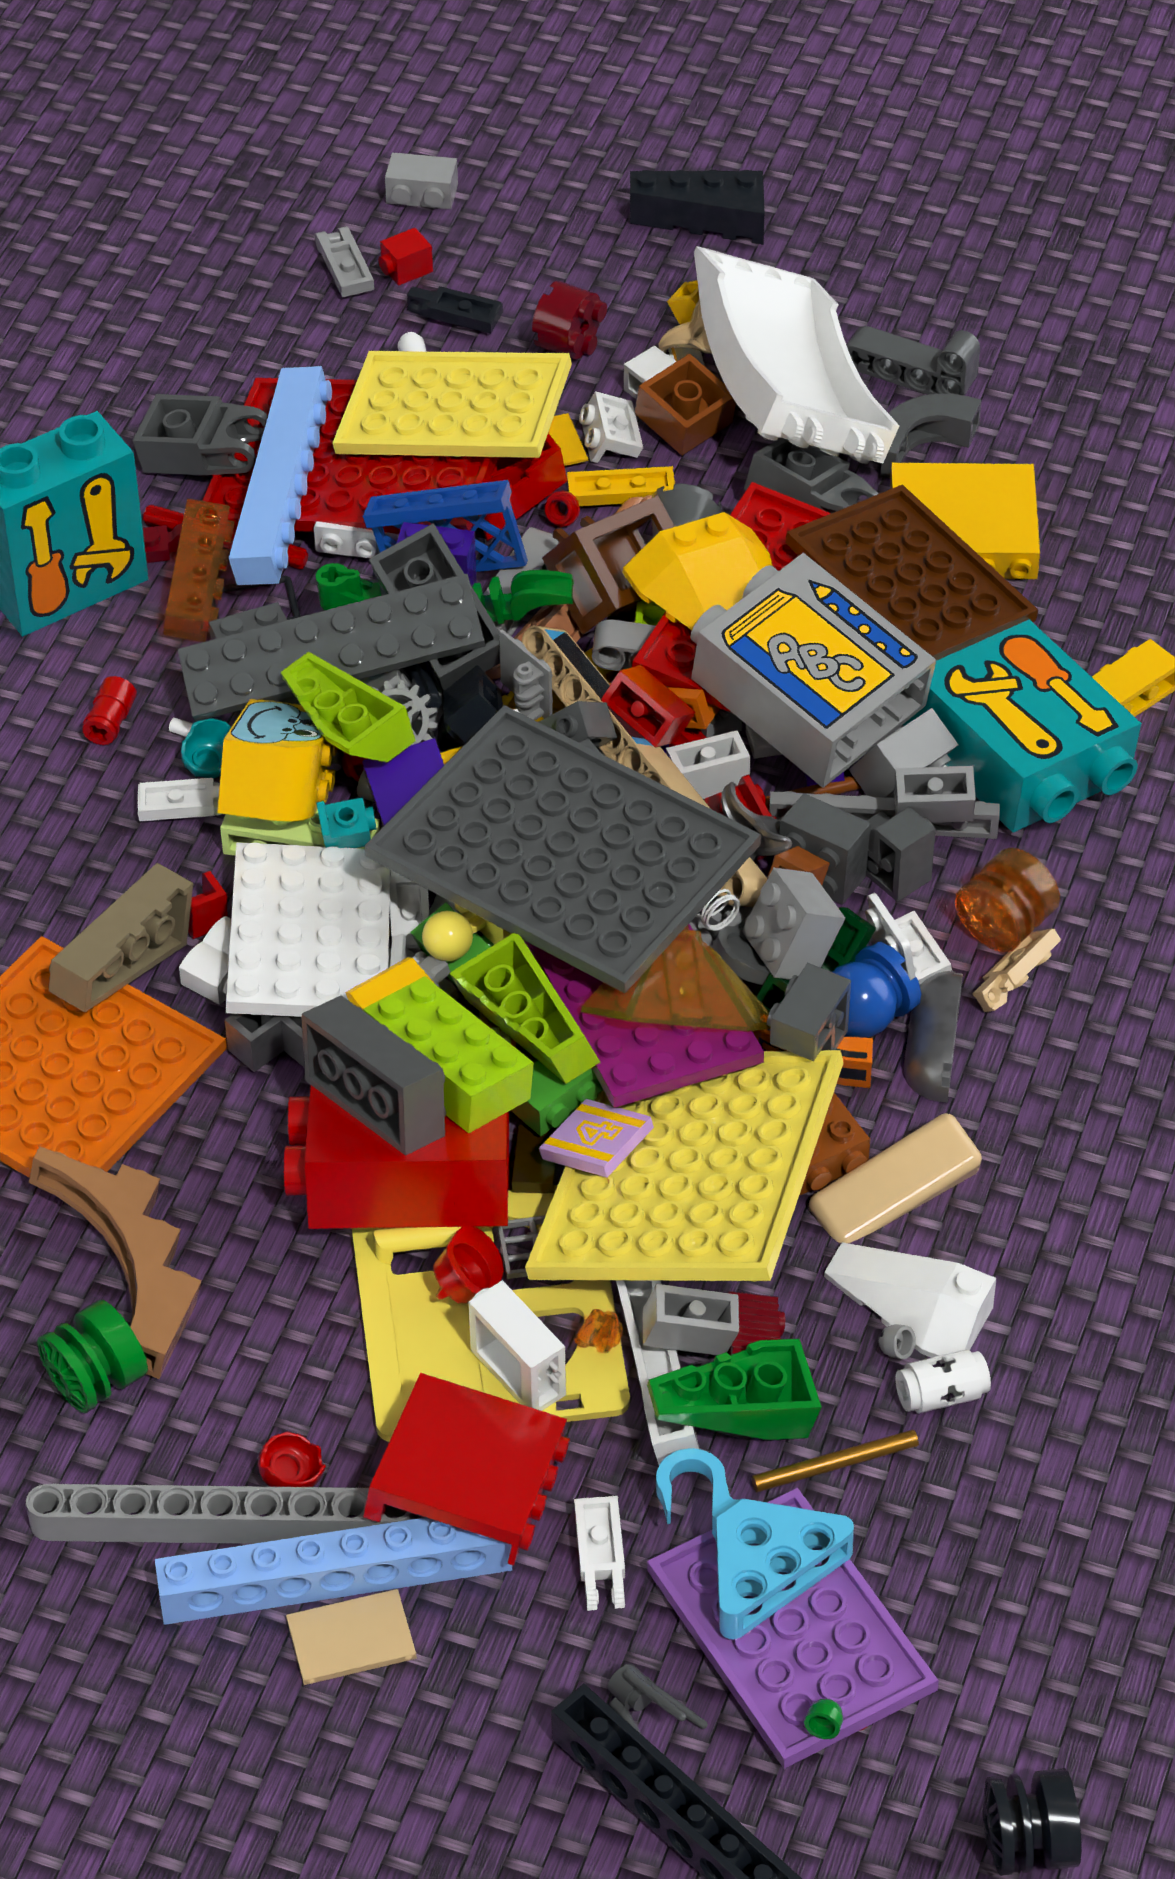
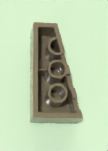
M156 863L51 960L49 967V992L86 1012L186 946L193 882Z

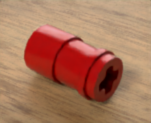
M110 676L103 680L93 701V707L83 721L82 729L87 739L95 744L109 745L117 738L120 732V725L126 719L137 696V691L133 684L117 676Z

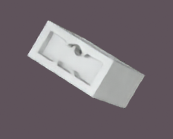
M503 1280L491 1288L480 1290L468 1302L471 1352L521 1405L543 1411L566 1396L565 1346Z

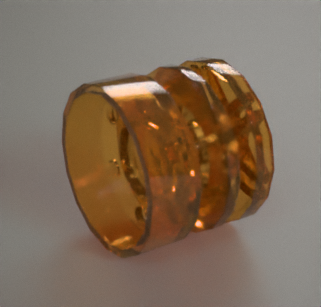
M1011 847L1002 849L983 867L981 872L976 873L970 881L960 888L956 893L955 906L965 928L980 943L996 951L1008 952L1013 951L1032 933L1034 928L1041 925L1059 907L1060 893L1057 882L1050 871L1036 857L1024 850Z

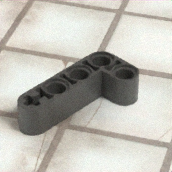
M869 326L859 327L846 344L858 372L927 395L944 393L965 396L978 375L980 343L972 333L964 330L956 331L942 350Z

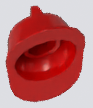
M463 1226L456 1231L449 1241L447 1248L436 1259L433 1265V1272L440 1286L436 1297L439 1300L449 1297L459 1304H468L480 1290L491 1288L501 1281L504 1273L502 1257L492 1239L482 1230L476 1227Z

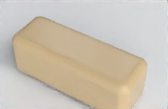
M948 1113L941 1114L815 1193L809 1200V1211L833 1239L839 1243H851L884 1227L975 1175L980 1168L981 1153L953 1115Z

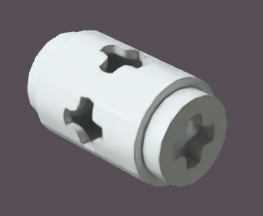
M967 1349L907 1363L904 1369L896 1372V1388L903 1408L908 1412L915 1410L919 1414L978 1400L982 1394L990 1391L991 1386L989 1369L983 1355L978 1351L971 1352ZM937 1361L940 1364L945 1363V1367H933L932 1365H935ZM953 1393L955 1396L949 1402L946 1399L941 1400L942 1396Z

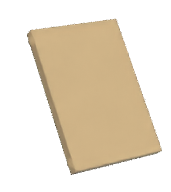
M398 1589L286 1615L304 1685L417 1659Z

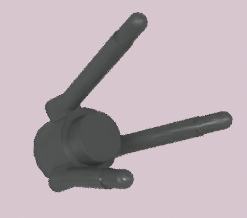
M627 1664L618 1669L608 1683V1690L615 1697L610 1706L639 1733L640 1731L628 1710L633 1708L635 1711H641L652 1700L679 1721L687 1719L701 1729L707 1728L708 1724L704 1719L659 1688L633 1664Z

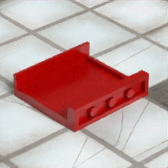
M420 1373L369 1486L363 1517L380 1523L387 1505L502 1541L512 1545L508 1564L514 1566L520 1549L528 1551L536 1528L535 1525L531 1524L532 1519L540 1521L547 1501V1496L542 1495L543 1491L551 1492L554 1487L559 1467L554 1466L555 1461L563 1463L570 1443V1438L563 1436L567 1419Z

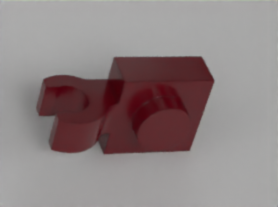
M190 523L178 524L170 532H168L167 525L143 528L147 563L170 560L171 552L186 553L195 550L192 525Z

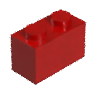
M642 665L620 670L601 698L602 702H606L610 709L655 748L677 742L696 713Z

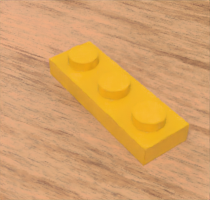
M673 466L567 472L568 492L577 498L580 506L623 504L632 497L653 495L658 488L663 486V491L673 490L675 484Z

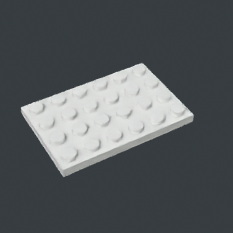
M236 842L226 1013L302 1017V1013L340 995L348 1000L345 992L388 968L390 878L388 876H390V869L366 857L365 849Z

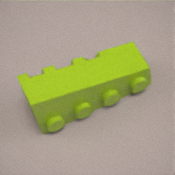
M512 933L449 973L464 998L565 1084L600 1063L583 1032L520 935Z

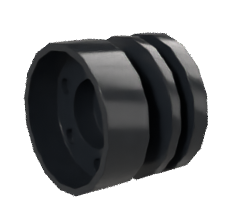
M1065 1768L1035 1771L1032 1777L1031 1793L1026 1794L1023 1782L1018 1774L1009 1775L1007 1793L999 1776L986 1778L984 1788L985 1801L982 1809L983 1827L988 1849L992 1854L994 1865L1000 1876L1012 1875L1014 1872L1015 1856L1020 1870L1023 1873L1031 1872L1034 1850H1039L1042 1861L1048 1870L1079 1866L1082 1854L1080 1819L1073 1783L1069 1772Z

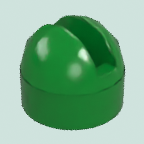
M831 1699L817 1700L808 1709L804 1720L805 1728L817 1738H835L839 1734L843 1723V1712L839 1704Z

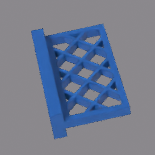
M508 480L372 496L363 515L366 528H372L380 553L397 543L395 539L385 534L383 526L394 525L401 530L403 522L418 524V522L428 521L431 524L434 523L435 526L458 529L451 525L450 521L453 518L463 517L473 524L469 529L470 531H475L479 527L495 537L489 547L475 539V550L483 554L479 560H476V572L523 567L528 562L509 500L512 491ZM502 512L505 524L502 529H499L484 520L487 514ZM501 540L514 549L515 555L504 557L493 549Z

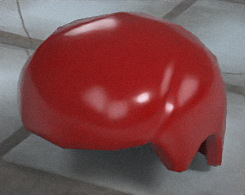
M288 1431L271 1436L260 1450L258 1457L261 1478L269 1487H314L320 1480L326 1467L322 1463L320 1446L310 1443L303 1435Z

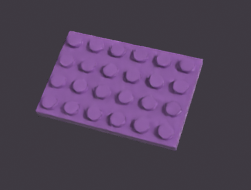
M798 1488L767 1502L814 1510ZM712 1530L647 1561L648 1573L784 1769L938 1691L939 1680L850 1559L738 1639H728L719 1630L717 1546ZM829 1556L817 1565H815V1567L822 1566L825 1563H827V1561L829 1560ZM778 1572V1574H788L787 1572ZM796 1580L783 1588L782 1591L791 1589L795 1585ZM745 1596L744 1598H749V1599H750V1598H755V1597H753V1596ZM762 1604L750 1613H748L747 1615H752L759 1612L762 1608ZM831 1699L841 1707L843 1723L839 1734L835 1738L820 1739L810 1734L805 1728V1717L808 1709L815 1701Z

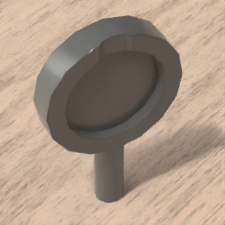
M726 926L720 929L711 948L717 961L732 974L748 982L763 985L770 971L743 934V928Z

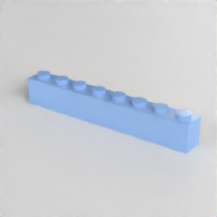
M322 366L281 368L229 555L230 565L237 585L279 584L282 570L288 566L289 544L294 543V525L296 519L301 517L300 502L302 495L307 494L308 472L312 471L314 467V449L318 448L320 444V426L326 422L325 407L327 401L332 399L331 382L325 379Z

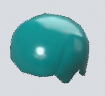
M214 718L199 720L193 723L181 746L182 762L185 768L198 777L213 779L220 777L223 742L231 726L225 721Z

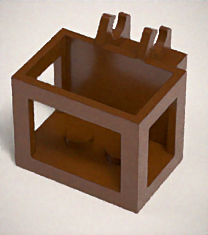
M655 496L597 522L586 516L580 522V526L583 528L574 531L570 535L562 528L553 531V538L558 540L559 544L544 555L542 559L549 571L572 574L574 580L573 604H567L583 635L595 630L597 624L601 621L617 620L635 612L637 602L643 600L638 596L622 572L623 567L646 546L638 531L640 527L650 519H653L659 532L675 527L659 496Z

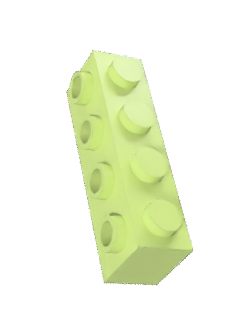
M318 810L313 817L300 821H273L226 814L220 828L223 854L236 856V842L325 847ZM375 818L377 830L369 831L371 839L381 830L380 819Z

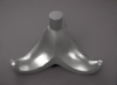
M730 782L727 784L721 795L722 810L725 816L761 834V845L750 858L755 861L759 856L776 855L789 850L792 846L791 839L779 835L780 820L783 817L775 819L753 813L739 801L735 790L736 783Z

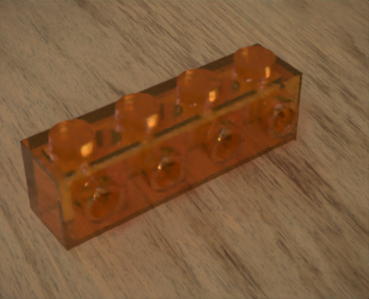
M187 498L166 608L163 635L206 642L209 621L218 619L219 608L213 607L214 599L221 600L224 579L218 578L219 570L226 571L230 550L223 549L224 542L231 543L235 521L228 520L230 506Z

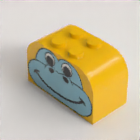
M250 699L224 738L217 813L273 821H300L313 817L318 810L317 802L324 801L326 803L329 792L333 791L335 770L330 769L332 756H336L338 748L324 739L301 705Z

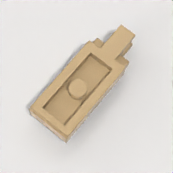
M1055 929L1027 933L982 977L985 982L972 994L976 997L984 1012L995 1011L1007 1002V993L1024 984L1029 978L1027 974L1034 967L1041 965L1051 957L1052 953L1050 951L1061 941Z

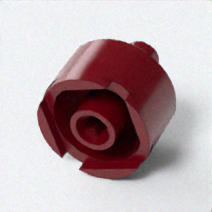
M561 281L553 282L550 287L554 289L550 295L543 293L534 313L532 331L538 333V340L533 339L534 344L537 347L555 353H569L572 359H579L584 354L592 355L597 346L596 333L599 323L604 320L607 313V304L602 302L596 293Z

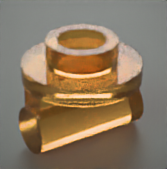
M593 1309L574 1337V1341L582 1348H587L588 1346L596 1347L598 1352L606 1354L612 1347H616L619 1344L623 1330L622 1323L618 1322V1316L615 1312L606 1311L604 1313L600 1309Z

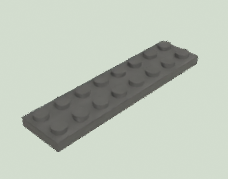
M463 574L179 648L178 654L192 717L196 722L243 710L250 699L277 701L295 696L283 680L281 671L307 652L316 655L356 679H362L485 647L486 645L468 574Z

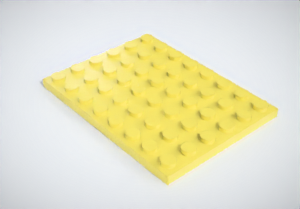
M841 1050L820 1051L814 1062L789 1051H764V1063L619 1106L618 1108L651 1116L654 1128L607 1178L565 1166L525 1266L528 1279L551 1281H771L844 1063ZM604 1090L594 1100L612 1106Z

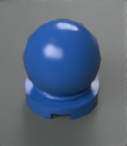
M883 942L866 946L856 955L855 962L843 964L832 972L851 980L849 1024L845 1037L868 1038L878 1035L891 1023L894 1016L903 1017L920 1004L921 989L917 977L910 981L906 971L900 965L906 961L905 958L893 947Z

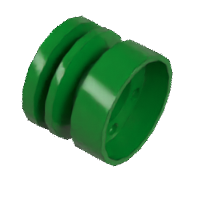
M97 1300L76 1313L73 1319L75 1328L68 1323H61L56 1326L54 1332H46L37 1340L38 1353L52 1382L63 1397L81 1413H88L94 1409L98 1403L97 1401L105 1402L112 1394L110 1384L117 1389L123 1390L145 1376L148 1371L147 1359L133 1330L123 1316L105 1300Z

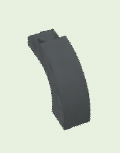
M940 393L916 397L893 408L888 414L898 423L899 428L884 463L881 465V476L891 479L892 463H902L911 449L923 443L947 442L969 448L980 425L982 400L959 394Z

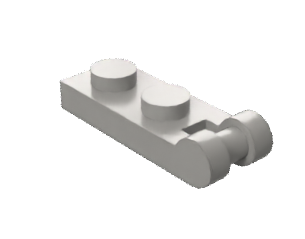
M348 226L337 228V232L327 234L323 231L314 234L317 250L322 254L342 297L374 290V279Z

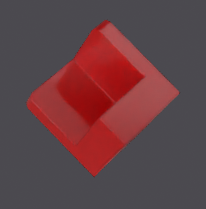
M211 871L202 873L203 893L191 899L188 933L193 939L207 934L218 920L227 916V893Z

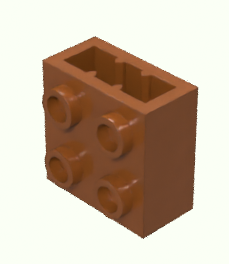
M833 1093L799 1196L811 1190L822 1189L829 1182L844 1176L869 1160L870 1138L835 1093Z

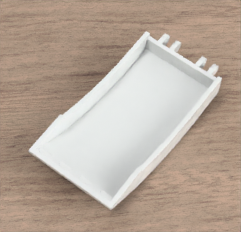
M696 246L694 257L701 314L708 343L726 388L736 404L746 414L745 418L757 427L758 434L773 441H777L778 437L788 439L790 443L801 448H808L809 445L819 447L821 451L832 456H838L839 453L847 454L855 461L868 464L869 461L883 464L899 425L872 396L851 359L836 313L839 304L814 278Z

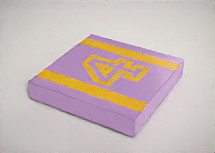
M585 1099L539 1147V1150L544 1160L607 1178L654 1126L651 1116L618 1107L613 1108L611 1105Z

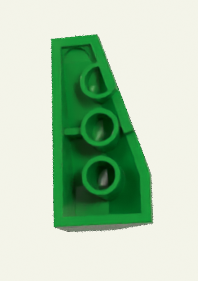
M800 1339L759 1340L748 1344L746 1350L732 1355L725 1352L715 1356L713 1362L699 1367L689 1365L649 1379L647 1383L657 1420L765 1440L808 1438L822 1408Z

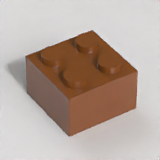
M689 353L639 385L635 414L680 455H684L733 423L736 402L725 384Z

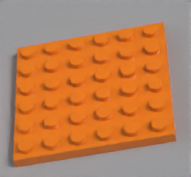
M41 936L0 976V1161L30 1178L33 1157L39 1146L51 1151L61 1152L69 1158L90 1166L99 1167L108 1172L227 1049L226 1038L129 984L88 1011H81L49 992V967L51 960L64 948Z

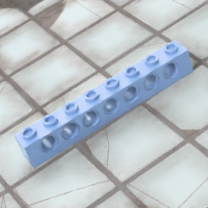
M427 1517L155 1559L164 1625L512 1571V1565L508 1564L511 1544Z

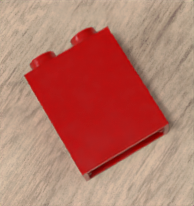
M310 1085V1096L289 1097L288 1134L290 1146H285L284 1150L285 1195H307L309 1229L508 1226L509 1111L469 1134L448 1116H445V1136L405 1156L312 1085Z

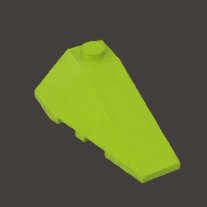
M307 652L281 671L283 680L324 739L349 755L389 762L416 741L404 705L316 655Z

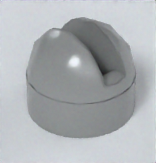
M899 1324L889 1325L883 1329V1336L878 1340L882 1352L892 1358L907 1359L915 1347V1333L913 1329Z

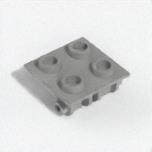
M503 629L499 630L501 683L514 693L515 709H518L521 714L533 720H537L541 716L544 719L552 715L553 675L551 668L544 660L538 659L530 653L520 640L512 638Z

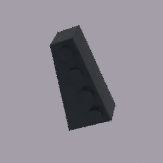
M630 171V224L673 230L676 226L685 227L690 233L703 235L704 230L723 233V239L736 240L737 236L752 238V243L764 245L763 171Z

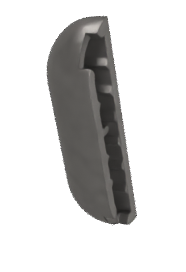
M955 971L937 973L920 985L921 1000L920 1004L911 1010L904 1060V1076L908 1085L924 1098L948 1103L963 974L955 973Z

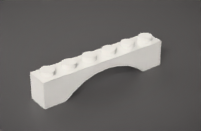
M616 1280L639 1376L652 1446L658 1465H660L668 1455L675 1451L688 1448L700 1449L695 1427L657 1420L647 1387L649 1379L681 1368L677 1350L643 1346V1307L655 1285L661 1284V1280Z

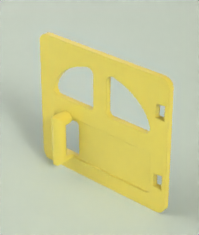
M554 1185V1193H525L508 1190V1220L546 1215L558 1185ZM542 1224L536 1225L537 1233H539ZM494 1226L476 1227L482 1230L494 1242L492 1232ZM462 1227L351 1228L376 1430L378 1435L385 1441L390 1442L420 1373L520 1404L471 1352L469 1304H459L449 1297L439 1300L436 1294L440 1286L433 1271L400 1275L393 1274L391 1271L393 1253L447 1247L456 1231ZM574 1280L568 1284L512 1290L537 1317L576 1313L584 1319L579 1343L565 1365L566 1396L556 1401L580 1399L582 1408L557 1410L555 1402L544 1409L543 1412L566 1418L567 1422L614 1417L625 1413L630 1406V1392L610 1280Z

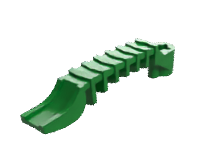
M326 564L316 572L319 601L323 610L382 596L379 582L372 583L362 579L358 570L347 569L342 564ZM527 570L517 573L512 578V593L503 594L499 576L492 577L490 581V595H483L481 583H474L472 588L492 621L504 624L505 620H521L527 612L540 606L573 604L574 580L572 574L549 570Z

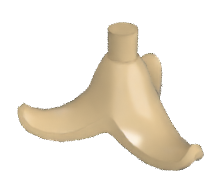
M700 299L694 308L690 322L675 326L662 336L659 342V349L666 353L669 348L685 347L712 354L702 319Z

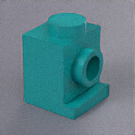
M363 797L326 805L324 801L317 802L325 848L365 847L371 840L369 831L377 830L373 807L365 808Z

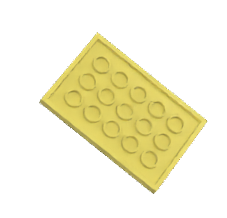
M369 351L333 440L335 454L540 458L572 365L570 354Z

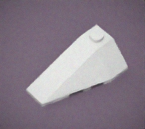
M842 1242L824 1272V1277L860 1306L867 1305L881 1316V1322L885 1326L899 1324L911 1327L915 1333L914 1349L931 1358L966 1349L970 1350L993 1309L996 1278L956 1262Z

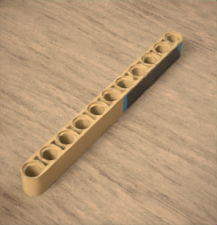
M533 625L524 632L522 643L536 658L544 660L549 665L553 675L552 690L566 707L577 701L602 702L601 698L610 684L565 630ZM608 707L617 738L599 747L606 757L710 808L661 747L655 748ZM749 857L720 890L728 889L731 895H735L738 898L740 906L754 908L761 889L767 881V877ZM723 892L717 896L720 898L721 896L727 895V893ZM729 900L727 905L734 906V901Z

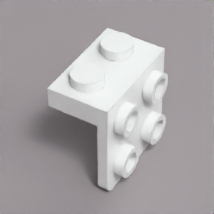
M875 892L867 896L869 909L865 911V915L869 924L876 928L870 939L872 945L877 942H883L899 952L906 960L900 965L906 971L910 981L917 977L919 985H921L926 979L937 973L952 971L951 963L915 911L894 920Z

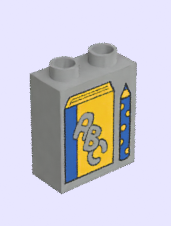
M805 553L799 555L780 571L772 565L765 566L759 570L747 584L743 592V599L728 610L721 605H714L697 620L690 636L691 640L697 644L691 679L822 788L926 706L937 661Z

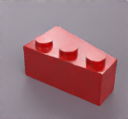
M549 433L540 458L498 457L489 482L509 481L512 491L509 500L515 519H518L567 482L561 448ZM502 512L487 514L484 520L499 529H502L505 524ZM477 528L486 541L494 537L481 528Z

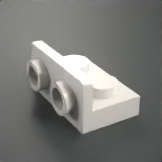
M595 391L588 404L583 405L579 416L590 461L598 463L606 450L637 458L643 449L633 402Z

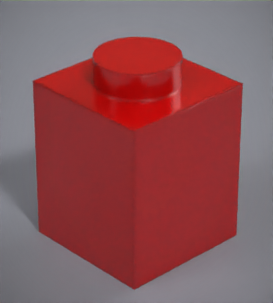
M416 228L380 241L381 256L378 258L379 266L385 275H389L398 286L433 272L432 245Z

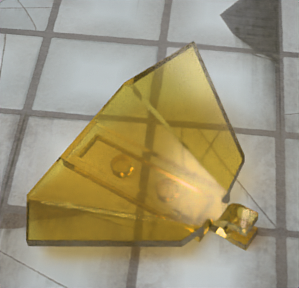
M688 925L626 993L603 982L581 1008V1012L631 1022L739 1031L771 1029V1026L767 1025L769 1011L712 947L702 941L701 931L689 930Z

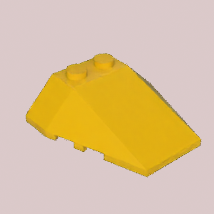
M722 512L660 531L623 567L622 573L641 599L648 604L653 601L666 611V617L673 623L680 621L692 630L697 620L712 606L721 605L728 610L743 599V592L752 577L765 566L772 565L768 550L750 527L729 514Z

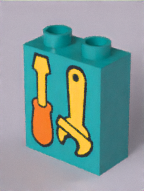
M98 411L88 415L73 416L65 420L60 427L24 443L9 444L0 448V610L22 637L149 580L134 452Z
M1029 619L937 660L926 706L903 724V726L907 725L933 708L958 743V746L947 754L951 761L946 766H973L975 796L982 802L1000 804L999 820L1014 833L1041 819L1047 823L1056 822L1065 817L1077 802L1102 791L1106 795H1113L1124 789L1131 782L1137 771L1138 764L1134 756L1142 723Z

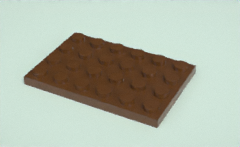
M903 484L787 531L785 543L798 556L805 553L936 660L1029 619L1032 622L1037 620L1038 609Z

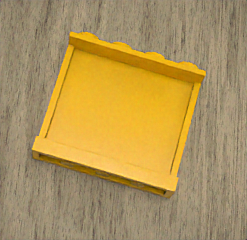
M892 463L890 489L903 484L1005 579H1038L1040 545L1034 464Z

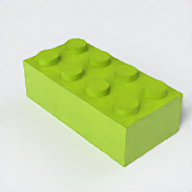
M426 976L363 1009L369 1016L380 1024L385 1025L398 1037L410 1043L416 1050L443 1068L445 1075L444 1106L446 1116L468 1134L530 1100L534 1062Z

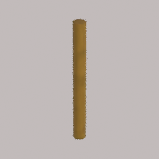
M915 1430L906 1431L753 1475L751 1477L752 1484L756 1492L764 1491L917 1447L919 1445L918 1437Z

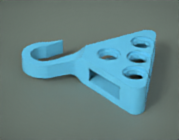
M695 1448L675 1451L668 1455L657 1469L656 1492L659 1501L663 1505L667 1524L671 1523V1482L676 1476L685 1472H697L705 1475L712 1483V1534L717 1546L719 1630L728 1639H738L848 1561L853 1554L854 1524L849 1517L749 1499H733L729 1495L723 1464L717 1457L707 1451ZM829 1556V1560L827 1561V1563H825L822 1566L815 1567V1565H817ZM778 1572H787L788 1574H778ZM796 1580L795 1585L791 1589L782 1591L783 1588ZM745 1596H753V1597H755V1598H750V1599H749V1598H744V1597H745ZM762 1604V1608L759 1612L752 1615H747L748 1613H750Z

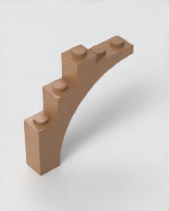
M39 1146L33 1157L29 1183L59 1197L80 1212L104 1236L119 1259L129 1285L132 1307L130 1328L142 1346L147 1359L148 1371L146 1374L160 1379L196 1306L202 1281L191 1277L186 1272L169 1268L176 1253L181 1229L171 1226L163 1220L149 1217L156 1202L160 1178L124 1164L120 1167L117 1175H113L99 1167L90 1166L69 1158L61 1152L51 1151Z

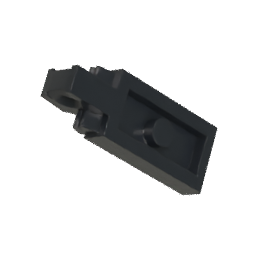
M412 286L407 294V310L490 334L503 313V303L500 301L441 286L437 290L431 291Z

